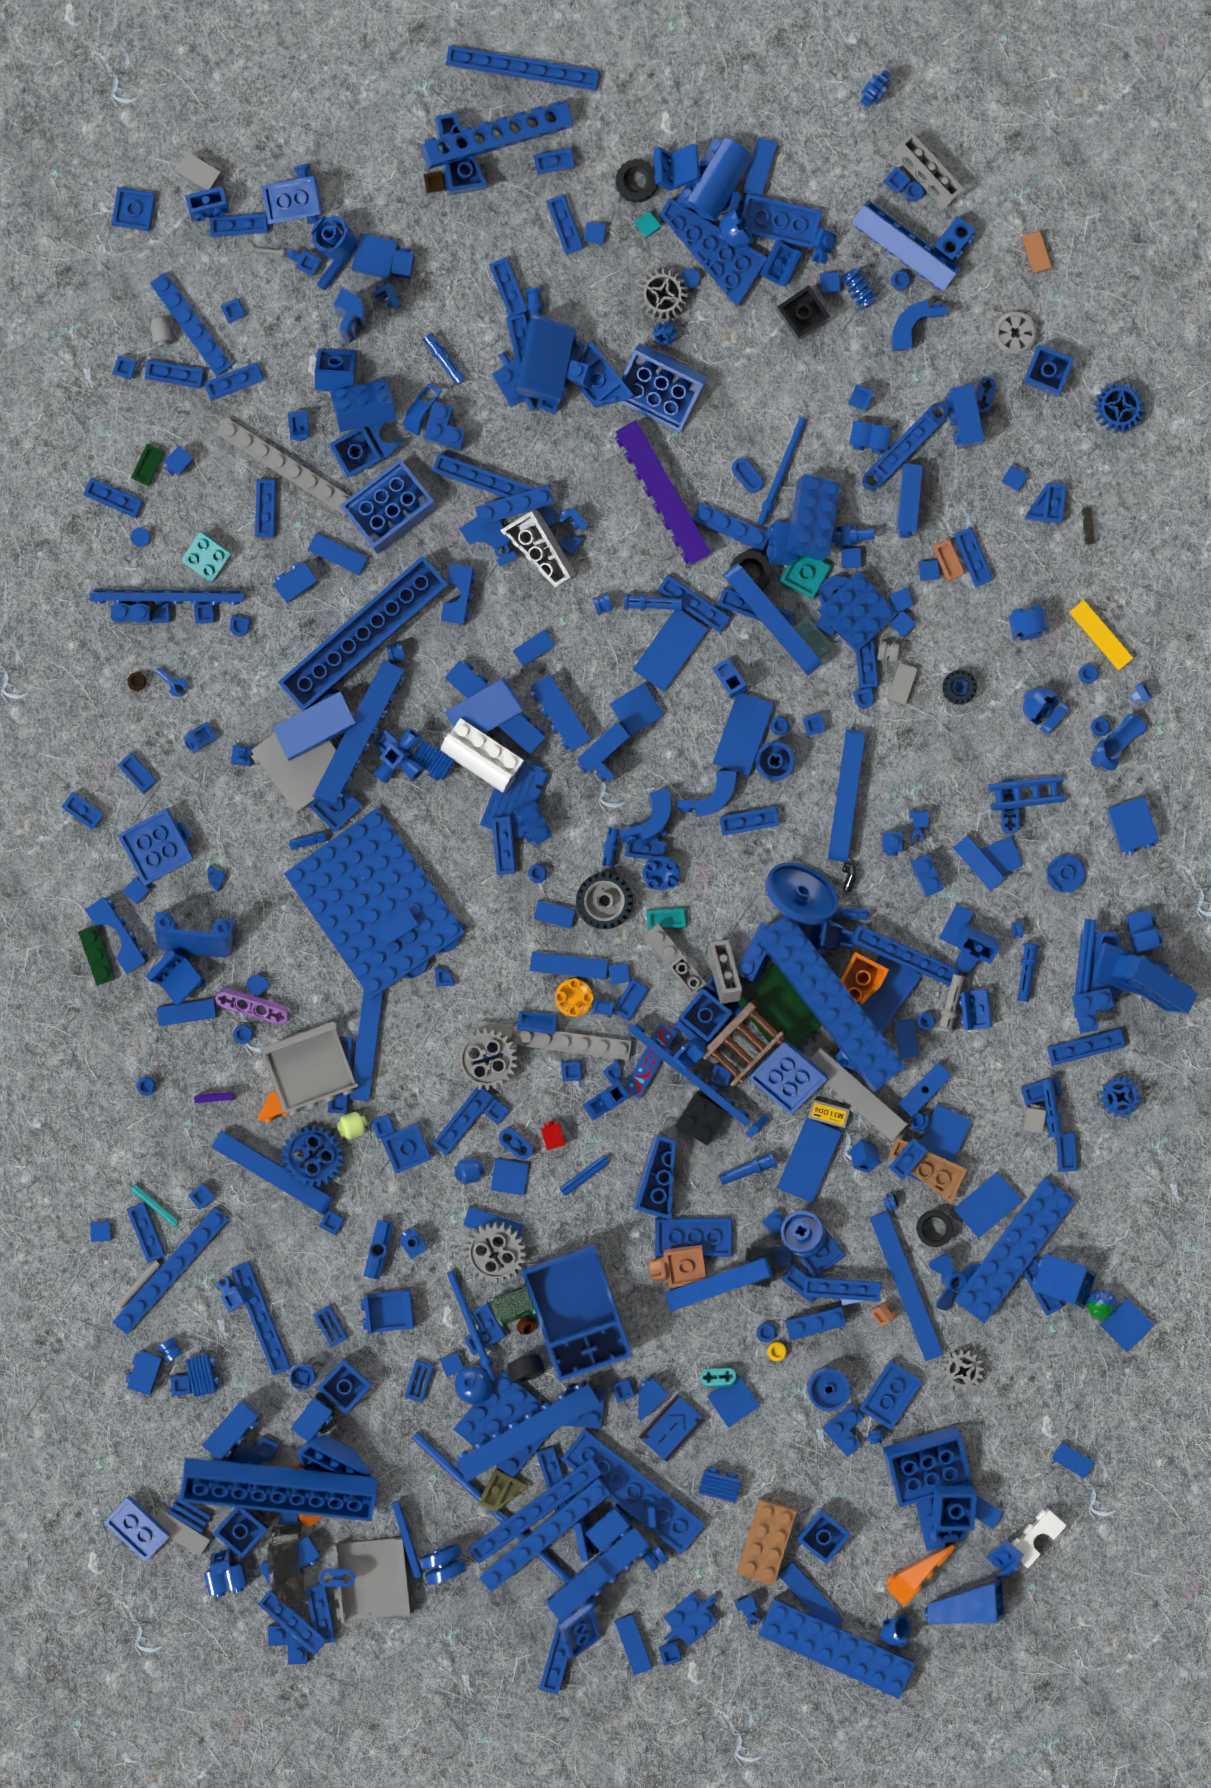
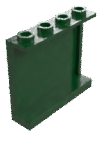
M775 964L761 975L757 985L750 983L743 988L740 1000L737 1001L742 1009L754 998L760 1002L756 1007L758 1013L778 1033L786 1028L788 1031L784 1034L785 1039L793 1046L797 1045L821 1026V1023ZM751 1018L754 1025L770 1043L774 1038ZM775 1043L772 1048L775 1049L778 1045Z

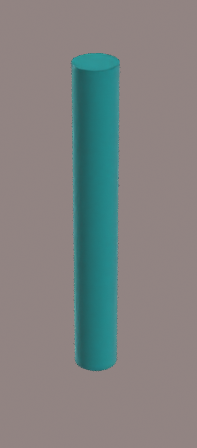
M136 1184L130 1189L172 1226L175 1227L179 1222Z

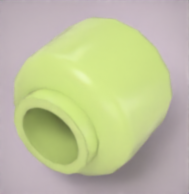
M352 1112L341 1116L337 1126L340 1135L350 1140L364 1134L367 1122L364 1116H360L357 1112Z

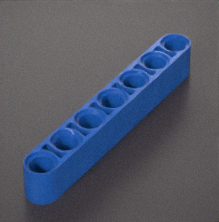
M738 563L723 574L728 583L807 676L823 664Z
M846 729L828 860L847 862L865 731Z
M222 1130L211 1146L219 1153L325 1215L334 1200L332 1196L314 1185L310 1188L309 1183H306L302 1187L301 1180L295 1183V1176L290 1179L288 1178L291 1173L290 1171L284 1172L285 1168Z

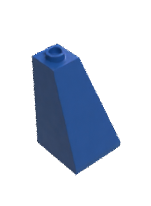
M997 1579L930 1602L925 1608V1618L928 1619V1624L998 1623L1004 1618L1002 1579Z

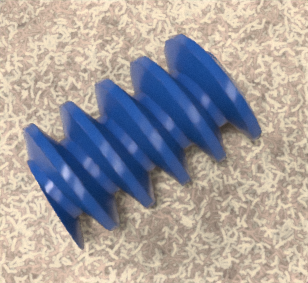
M862 268L853 269L840 278V280L846 279L843 283L844 286L850 285L847 290L848 293L854 292L851 298H859L855 304L856 306L862 305L860 311L872 305L879 296L878 294H871L875 289L874 287L867 288L871 282L863 281L866 274L859 275Z

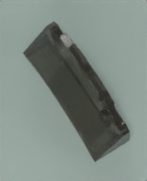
M302 1524L280 1525L273 1527L271 1531L272 1542L268 1543L267 1553L268 1574L272 1590L277 1592V1601L280 1605L309 1601V1597L302 1584L298 1561V1547Z

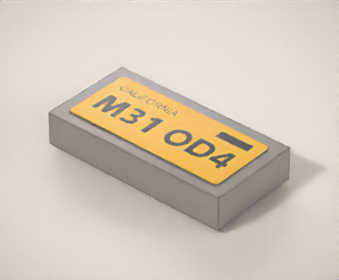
M812 1100L808 1118L845 1128L850 1110Z

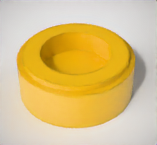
M773 1342L769 1345L767 1353L771 1360L781 1361L785 1358L787 1350L783 1343Z

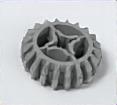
M665 268L662 269V274H659L658 269H655V276L648 272L649 280L645 277L642 278L645 285L638 284V287L643 291H637V295L642 296L637 299V302H644L640 306L641 310L648 308L645 315L648 316L650 312H653L652 319H655L656 314H658L660 321L663 320V315H666L667 320H670V313L677 317L675 310L683 311L680 304L686 306L687 302L682 300V298H688V294L682 292L687 291L688 288L687 286L681 287L685 282L684 279L677 281L680 277L679 274H676L674 278L672 277L673 270H670L669 274L666 275ZM665 280L661 287H650L655 281ZM670 282L677 288L678 297L669 292ZM665 288V295L668 294V296H664L659 303L660 298L657 293H661ZM646 292L651 293L656 298L655 307L648 302ZM664 302L675 303L668 309H660Z

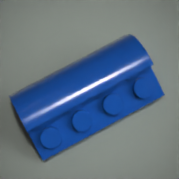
M714 138L699 163V179L686 184L677 202L681 206L694 209L701 218L716 221L753 157L744 147L731 139L724 138V140Z
M341 287L333 306L337 315L343 318L339 327L343 340L350 343L352 339L355 340L360 331L358 326L366 329L367 316L359 297Z

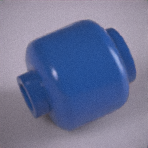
M476 1158L460 1160L457 1166L454 1167L457 1181L466 1185L480 1181L481 1174H484L483 1164L479 1163Z

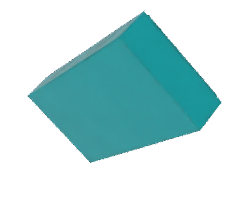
M685 908L646 911L648 930L656 923L662 929L686 927Z

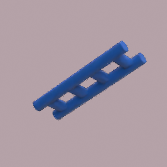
M1063 776L988 784V791H995L996 803H991L990 809L991 811L1065 802V795H1058L1057 783H1063ZM1050 784L1051 796L1040 797L1039 786ZM1031 787L1033 798L1022 799L1021 788ZM1013 789L1014 801L1004 802L1002 790Z

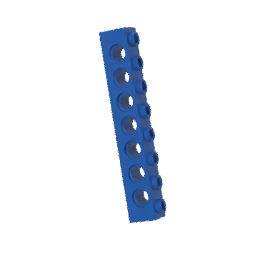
M557 101L544 109L542 106L536 107L530 113L519 112L514 114L513 118L507 119V117H502L492 124L484 122L475 129L471 127L460 130L461 133H446L443 135V138L437 140L435 137L429 138L421 146L427 169L570 129L574 122L567 102L561 104L560 101ZM546 115H551L554 122H549L546 119ZM528 120H533L536 123V127H531ZM515 125L518 128V133L513 132L510 126ZM493 130L499 131L501 137H495L493 135ZM475 136H481L483 143L477 142ZM457 141H463L465 148H460L457 145ZM439 146L446 147L447 153H442L439 150Z

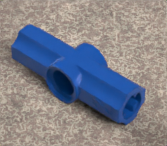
M377 1220L363 1276L380 1280L394 1223ZM377 1244L381 1245L384 1249L381 1255H377L373 1251V1247Z

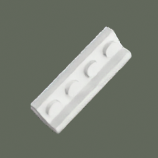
M461 718L451 733H448L440 749L442 753L454 759L457 763L504 794H506L516 779L514 776L524 763L523 759Z

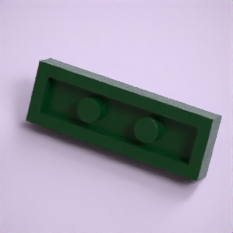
M97 926L78 931L96 986L116 980Z

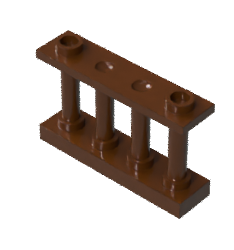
M755 998L705 1048L707 1051L703 1056L705 1060L709 1056L714 1057L735 1077L734 1081L730 1084L732 1087L736 1083L740 1085L748 1077L746 1073L775 1043L779 1045L786 1038L784 1034L788 1031L784 1028L778 1033L758 1013L756 1007L760 1002ZM747 1016L750 1019L753 1018L774 1038L767 1046L745 1026L744 1020ZM734 1030L740 1031L761 1051L755 1059L732 1039L731 1033ZM721 1043L727 1044L748 1064L742 1072L719 1052L720 1049L718 1047Z

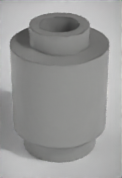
M166 318L151 320L152 325H150L153 343L158 345V347L168 346L169 342L172 341L169 322L166 321Z

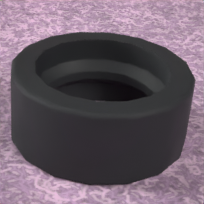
M936 1210L927 1211L917 1221L916 1231L919 1239L924 1244L930 1247H940L951 1239L953 1224L950 1218L943 1212ZM930 1218H940L945 1223L946 1232L939 1240H931L924 1234V1224Z

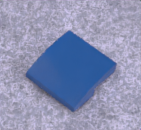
M645 683L609 704L629 736L664 716Z

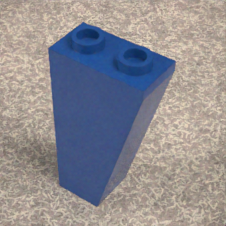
M907 463L902 465L895 534H899L900 538H910L917 531L923 465Z

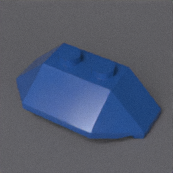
M327 1435L309 1440L298 1451L301 1467L305 1470L371 1476L370 1469L356 1450Z

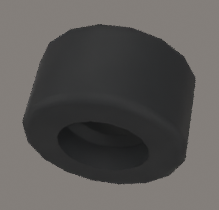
M539 1354L521 1357L510 1362L507 1366L513 1383H521L537 1378L545 1372Z

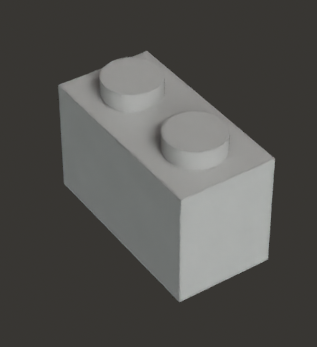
M187 152L176 170L177 175L203 191L213 189L222 176L219 171L220 168L211 162L208 165L202 161L204 158L195 152L193 154Z

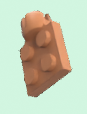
M702 1245L665 1249L663 1257L650 1259L649 1272L651 1281H666L669 1288L686 1286L706 1279Z

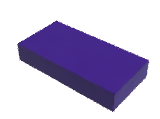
M234 1093L195 1095L194 1103L234 1100Z

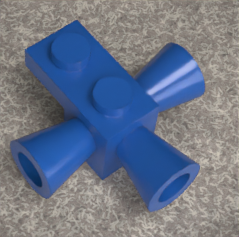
M407 728L400 741L388 729H384L373 743L383 753L380 758L384 762L373 771L380 781L389 783L396 769H403L411 782L420 777L425 768L410 759L414 755L410 750L422 740L420 734L412 728Z

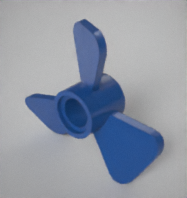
M942 1254L929 1262V1268L941 1274V1282L946 1286V1289L936 1302L938 1309L948 1311L951 1308L954 1292H960L979 1264L973 1262L959 1273L953 1269L951 1257L947 1254Z

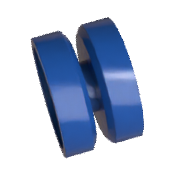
M798 1211L792 1213L783 1221L781 1238L792 1254L801 1258H809L818 1254L823 1249L826 1242V1231L815 1215L806 1211Z
M823 1367L817 1369L810 1376L807 1382V1392L811 1402L817 1408L823 1411H835L846 1404L850 1396V1385L846 1376L840 1370L834 1367ZM827 1386H831L832 1391L829 1390V1392L826 1393L825 1388Z
M458 1544L436 1549L419 1558L422 1569H432L425 1574L428 1585L446 1581L467 1571L464 1560H454L461 1555Z

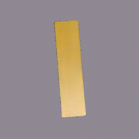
M1084 600L1069 612L1118 671L1133 659Z

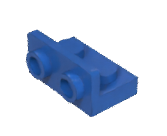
M1005 1540L990 1551L986 1558L995 1567L1000 1569L996 1576L1000 1580L1004 1576L1007 1578L1013 1570L1016 1571L1021 1566L1022 1562L1020 1560L1024 1554L1008 1540Z

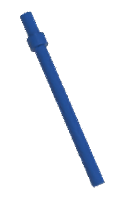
M799 417L767 499L763 501L761 506L762 511L757 523L764 526L769 512H772L774 499L807 419Z
M452 1270L447 1272V1276L480 1356L479 1362L481 1367L484 1366L490 1380L496 1378L491 1366L492 1360L490 1355L487 1356L455 1272Z

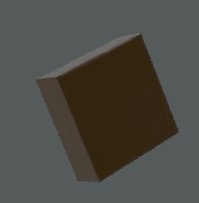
M442 171L423 174L427 194L446 191Z

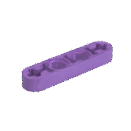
M221 988L216 995V1002L221 1007L275 1024H284L289 1016V1010L284 1005L233 989ZM223 995L227 996V1000L223 999ZM241 999L246 1000L248 1006L242 1007L238 1001ZM263 1005L267 1011L264 1013L259 1012L257 1006ZM278 1012L282 1013V1017L278 1016Z

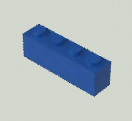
M550 674L530 686L532 689L530 691L531 696L535 702L539 700L543 706L540 708L545 718L549 716L553 723L550 726L555 734L560 733L563 739L560 742L565 750L570 749L573 752L591 740Z

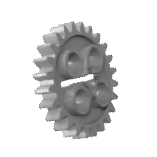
M486 1027L483 1033L479 1029H476V1035L470 1032V1039L464 1037L465 1044L459 1043L458 1045L462 1051H456V1054L460 1055V1057L456 1058L455 1061L461 1062L456 1068L463 1070L460 1076L466 1075L465 1082L471 1080V1087L477 1083L479 1090L482 1088V1085H485L486 1090H489L490 1085L496 1089V1083L503 1086V1079L510 1080L507 1074L514 1075L511 1067H517V1064L512 1062L518 1059V1056L512 1055V1053L516 1052V1049L510 1048L513 1041L507 1043L508 1036L502 1038V1031L498 1032L497 1035L494 1034V1028H492L490 1033H488ZM490 1042H495L498 1045V1050L491 1052L488 1050L487 1045ZM477 1048L480 1051V1055L474 1058L470 1056L469 1050ZM498 1053H503V1056L490 1059L488 1064L486 1063V1061H482L477 1064L470 1065V1062L483 1059L484 1054H486L487 1057H490ZM496 1060H500L503 1062L504 1068L496 1070L493 1067V1063ZM482 1066L486 1072L484 1075L479 1076L475 1073V1068Z
M497 1221L494 1222L493 1226L487 1222L486 1228L480 1224L479 1231L473 1229V1235L468 1236L469 1241L465 1243L467 1248L464 1249V1254H467L465 1261H470L467 1266L468 1268L474 1267L472 1274L480 1273L478 1279L485 1276L486 1282L492 1278L493 1283H496L497 1278H499L503 1283L505 1276L508 1280H511V1273L516 1276L518 1273L517 1269H522L520 1263H525V1258L522 1256H525L527 1251L521 1249H524L526 1244L520 1243L523 1239L522 1236L516 1237L518 1230L511 1232V1225L506 1229L504 1228V1222L501 1226H498ZM497 1236L501 1237L503 1242L497 1243L494 1238ZM483 1245L487 1250L481 1252L477 1247ZM492 1249H493L495 1252H497V1251L499 1252V1253H498V1256H497L496 1253H491V1252H492ZM510 1253L513 1258L506 1259L503 1254ZM487 1262H494L496 1267L490 1268Z

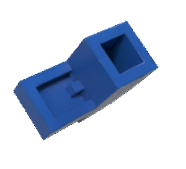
M729 658L712 667L730 699L747 690L745 682Z
M618 1081L582 1106L592 1121H594L630 1096L621 1082Z

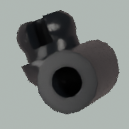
M845 862L842 872L847 873L843 890L851 892L856 881V870L852 863Z

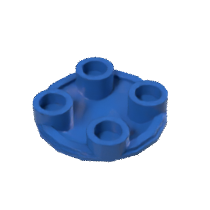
M657 856L646 862L643 867V877L648 888L666 890L677 886L681 871L679 865L673 859L666 856Z

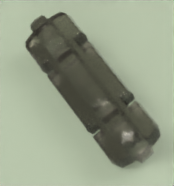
M1092 507L1082 509L1085 545L1095 544Z

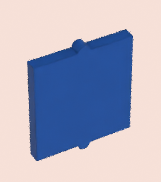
M1012 837L981 849L1002 874L1023 866L1018 854L1019 850L1016 849Z
M495 1159L494 1171L491 1173V1176H493L491 1190L524 1195L525 1184L528 1181V1164Z

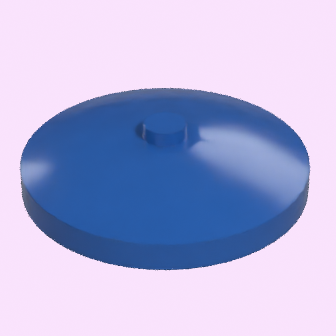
M781 863L771 869L765 880L766 893L771 902L782 913L796 921L806 924H822L829 921L837 911L839 900L834 887L823 875L810 867L798 863Z

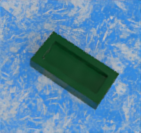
M146 444L131 479L149 487L165 452Z

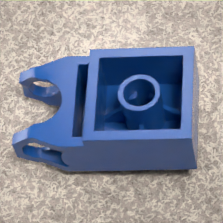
M387 422L355 429L328 445L346 479L385 459L395 448L403 444L402 440L385 443L380 439L379 431ZM351 448L359 450L358 457L350 455Z

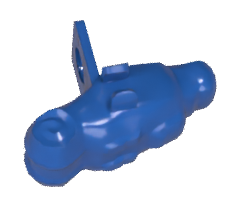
M832 918L822 924L795 922L812 945L817 948L816 950L821 957H825L826 950H838L842 947L853 948L856 945L850 942L854 931H848L841 924L832 922Z

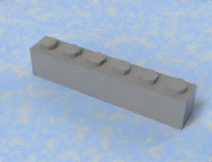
M821 1048L810 1058L813 1063L829 1075L822 1086L828 1091L830 1088L836 1092L834 1096L840 1102L844 1103L846 1101L851 1105L849 1110L856 1116L861 1114L865 1118L863 1122L871 1129L875 1126L880 1131L878 1135L885 1141L888 1139L893 1141L907 1125Z

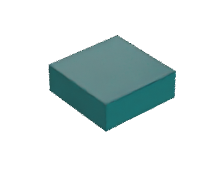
M650 211L634 222L645 239L661 227Z

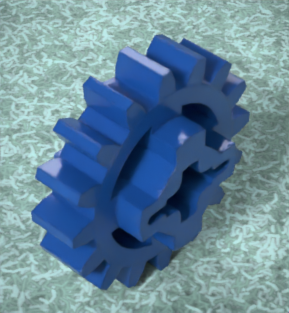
M886 70L882 71L879 76L874 74L861 92L864 96L860 104L866 109L873 102L877 104L890 87L887 83L892 75Z
M1115 1076L1114 1082L1108 1079L1109 1085L1103 1084L1102 1087L1105 1090L1099 1091V1094L1103 1095V1098L1099 1099L1100 1102H1104L1102 1109L1108 1108L1107 1114L1114 1112V1117L1116 1118L1119 1113L1122 1118H1125L1126 1112L1132 1115L1131 1109H1138L1135 1103H1141L1137 1099V1096L1141 1095V1093L1135 1091L1138 1085L1132 1086L1133 1080L1130 1079L1126 1082V1077L1124 1076L1121 1081H1119L1118 1076ZM1124 1084L1120 1089L1113 1088L1114 1085ZM1130 1090L1132 1092V1101L1129 1099L1128 1092ZM1113 1092L1119 1094L1123 1092L1122 1097L1127 1102L1121 1100L1117 1102V1096ZM1108 1094L1111 1095L1112 1101L1110 1104L1108 1103L1107 1099ZM1119 1105L1127 1106L1123 1110H1116Z

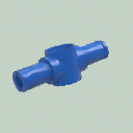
M836 527L833 530L831 543H835L838 547L854 546L858 541L875 539L874 528Z

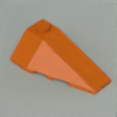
M853 952L840 981L857 1004L861 1006L880 988L889 969Z
M949 1543L946 1547L936 1550L898 1571L896 1574L892 1573L885 1581L887 1583L885 1585L886 1589L905 1607L922 1588L920 1587L921 1582L930 1579L935 1571L933 1568L935 1566L939 1567L956 1547Z

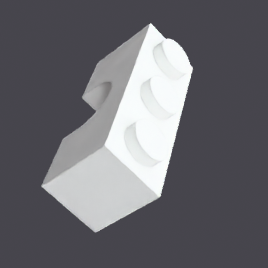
M1048 1508L1046 1510L1042 1509L1035 1517L1037 1520L1032 1525L1028 1524L1025 1527L1022 1537L1020 1539L1016 1538L1011 1543L1024 1554L1020 1561L1027 1568L1041 1555L1034 1548L1033 1541L1035 1537L1039 1534H1047L1054 1540L1066 1527V1524Z

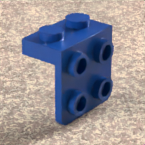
M691 144L672 153L661 147L653 149L654 178L657 185L671 191L699 179L697 145Z
M173 949L166 952L163 958L146 975L149 981L160 984L176 1005H180L203 980L185 954Z

